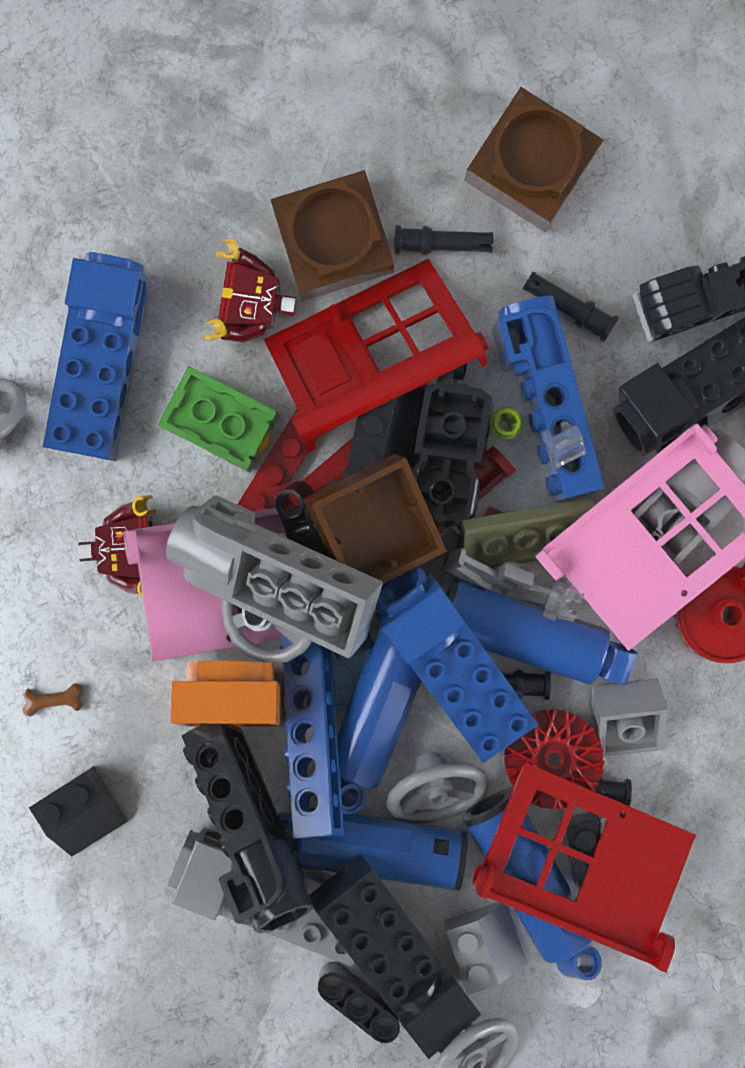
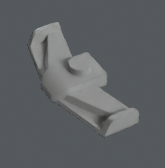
M459 548L450 553L444 567L446 571L474 585L553 611L573 606L575 603V590L568 589L560 592L533 584L535 574L523 570V566L518 563L505 562L503 565L492 569L466 556V550Z

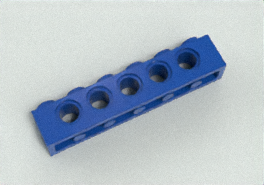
M282 635L280 649L293 644L286 636ZM312 642L304 653L288 662L282 663L284 664V677L281 681V689L286 700L283 724L288 736V744L285 746V758L289 764L290 778L287 780V793L291 798L292 808L288 822L289 828L293 833V839L344 836L332 650ZM306 661H309V671L302 675L301 668ZM310 693L312 701L310 706L305 709L303 701L305 696ZM312 726L314 735L311 741L307 743L305 733ZM314 760L316 770L312 776H309L307 767ZM315 794L318 798V805L312 811L309 807V801Z

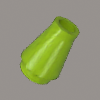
M501 407L492 414L490 427L498 438L509 440L519 435L523 428V419L516 409ZM500 421L507 422L508 431L499 428Z

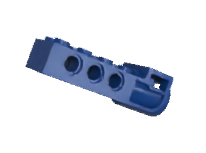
M96 252L87 253L86 260L73 258L65 297L68 314L43 441L44 448L116 461L147 298L148 284L147 278L143 274L144 266L131 259Z
M541 296L503 307L498 312L499 318L492 331L503 371L513 370L515 377L523 376L524 382L520 383L523 400L530 402L532 414H528L529 424L533 433L538 432L541 445L537 446V454L541 465L546 464L549 477H545V484L549 496L554 495L557 502L604 489L554 297ZM511 330H516L519 342L518 352L513 350L509 335ZM545 394L552 395L557 401V406L549 405L545 400ZM554 426H560L564 430V439H560L555 435ZM563 457H567L572 461V472L564 468L562 463Z
M414 568L386 582L382 586L375 608L377 610L375 617L381 629L406 663L410 664L483 763L538 726L523 701L432 574L427 576L424 570Z

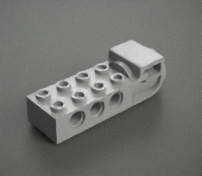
M716 430L714 432L718 439L714 443L717 448L716 452L745 485V449L726 433ZM695 459L691 460L665 482L690 513L720 490ZM660 487L630 510L656 541L685 518ZM724 495L699 515L696 520L709 533L734 508V505ZM688 524L662 545L661 548L678 565L703 538L691 524Z
M214 495L201 506L187 508L180 515L170 533L166 556L169 561L183 567V577L187 582L349 659L366 640L382 588V581L254 524L255 512L217 495Z
M203 829L200 833L190 830L168 882V886L176 889L171 903L212 920H216L218 915L234 920L219 882V877L232 870L231 859L224 854L220 846L221 834L218 830ZM301 868L309 895L333 876L320 870ZM314 908L297 921L267 933L352 967L354 961L321 920Z

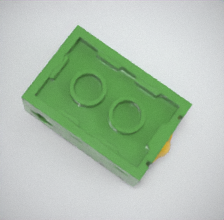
M188 366L158 426L251 473L261 452L268 448L270 434L280 415L276 410Z

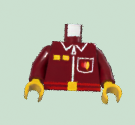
M230 238L219 240L227 244L228 253L216 251V256L219 259L232 258V262L227 261L218 319H211L204 323V325H211L215 330V334L204 335L205 340L213 341L221 338L226 341L245 343L264 335L267 329H273L276 314L294 316L297 297L279 295L280 282L275 277V272L258 256L238 248L235 240Z
M152 495L139 496L133 502L121 505L104 518L102 526L95 528V541L78 543L80 562L97 561L98 574H105L110 584L127 593L139 594L141 597L143 595L138 563L128 564L123 531L153 527V517L147 516L156 514V509L149 510L147 508V501L153 498Z

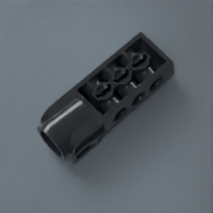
M745 317L662 368L659 363H656L619 386L620 404L614 407V416L623 434L640 455L646 456L654 450L660 453L694 424L698 423L700 427L706 425L710 428L745 406Z
M201 724L181 735L186 746L183 748V753L187 761L194 766L197 777H195L196 786L201 794L206 796L208 801V816L211 822L218 827L221 834L220 846L224 854L232 862V870L219 877V882L235 923L252 925L254 931L258 933H270L308 914L314 905L307 891L304 874L242 728L233 724Z
M361 854L309 895L318 916L428 1059L437 1052L442 1053L454 1038L473 1026L472 1022L481 1013Z

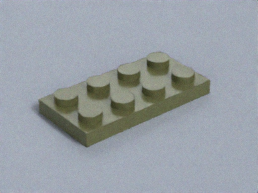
M591 498L466 519L461 524L459 548L466 550V556L492 569L503 565L505 562L522 564L539 561L535 554L593 508L594 504Z

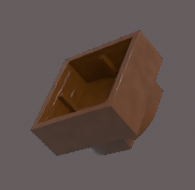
M520 87L467 168L464 181L543 232H546L597 154L604 139L523 87Z
M365 170L270 199L302 301L394 273V261Z
M393 454L303 499L329 557L382 581L383 584L447 552L405 457Z

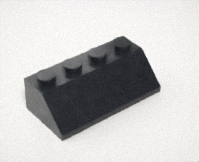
M417 387L357 417L345 478L393 454L405 457L411 469L416 465L417 457L414 451L425 393L424 388Z

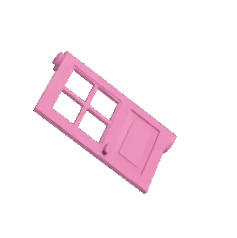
M697 423L691 426L535 554V557L556 581L563 575L569 579L628 651L745 558V530L721 549L696 520L699 515L724 495L745 519V485L716 452L717 448L714 443L718 439L706 425L700 427ZM695 459L720 490L690 513L665 482L691 460ZM660 487L685 518L656 541L630 510ZM688 524H691L714 551L715 555L686 577L661 546Z
M276 508L253 511L256 513L254 524L276 534L285 532ZM175 523L123 531L128 564L138 563L153 662L236 647L232 640H229L230 637L223 624L221 608L223 599L187 582L183 577V567L167 559V543ZM235 605V613L237 615V606ZM247 626L240 627L243 635L253 644L282 639L283 635L275 627L264 631H254Z

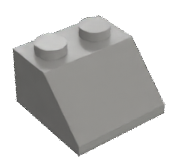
M658 678L638 679L627 682L626 685L605 683L592 686L591 708L594 732L601 740L600 744L604 749L603 757L663 750L667 706Z
M497 902L444 920L446 932L467 995L501 984L527 964L507 905Z

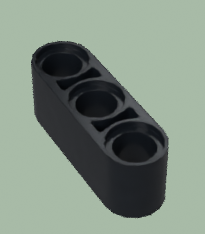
M337 962L327 963L321 968L318 979V992L327 1003L376 1041L390 1043L397 1038L400 1032V1021L378 992ZM335 976L342 983L337 987H329L324 980L327 977ZM355 997H362L367 1001V1004L359 1008L353 1006L350 1001ZM386 1017L391 1019L393 1024L390 1027L383 1028L376 1022L380 1018Z

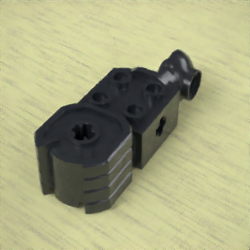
M745 256L739 259L740 262L730 267L727 262L709 268L706 274H703L700 266L696 265L640 284V290L633 292L631 296L636 305L638 316L641 317L640 322L642 328L645 329L644 333L647 341L660 340L745 311Z
M467 363L438 377L435 384L425 387L414 451L417 459L420 461L411 469L435 525L439 527L456 525L460 532L463 520L476 517L481 486L475 469H483L490 419L494 406L492 396L483 389L457 383V380L464 381ZM444 489H449L448 491L451 496L447 500L440 501L439 498L436 499L437 494H443Z

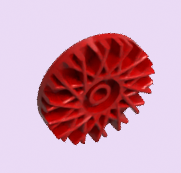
M732 567L681 608L677 615H674V618L677 619L675 626L680 630V638L685 641L684 644L704 659L717 663H737L745 660V589L741 587V580L738 578L740 567ZM727 608L730 615L728 619L723 620L722 613Z
M550 709L531 714L538 726L507 746L504 751L505 771L513 788L522 765L526 762L595 791V787L600 783L601 774L604 773L603 765L605 761L603 760L604 749L601 747V740L595 734L594 728L590 727L587 721L569 711ZM551 753H557L560 757L559 763L555 766L550 765L548 762V756ZM536 789L531 804L540 808L563 810L567 807L568 802Z

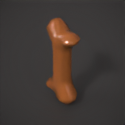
M73 683L64 692L38 695L31 689H26L23 693L26 704L22 711L29 717L33 716L39 709L59 705H68L75 711H79L82 707L79 696L83 692V687Z

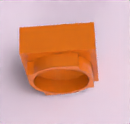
M198 661L187 663L186 681H172L171 724L185 727H197L201 724H233L237 727H283L284 695L281 685L274 681V664L272 662Z

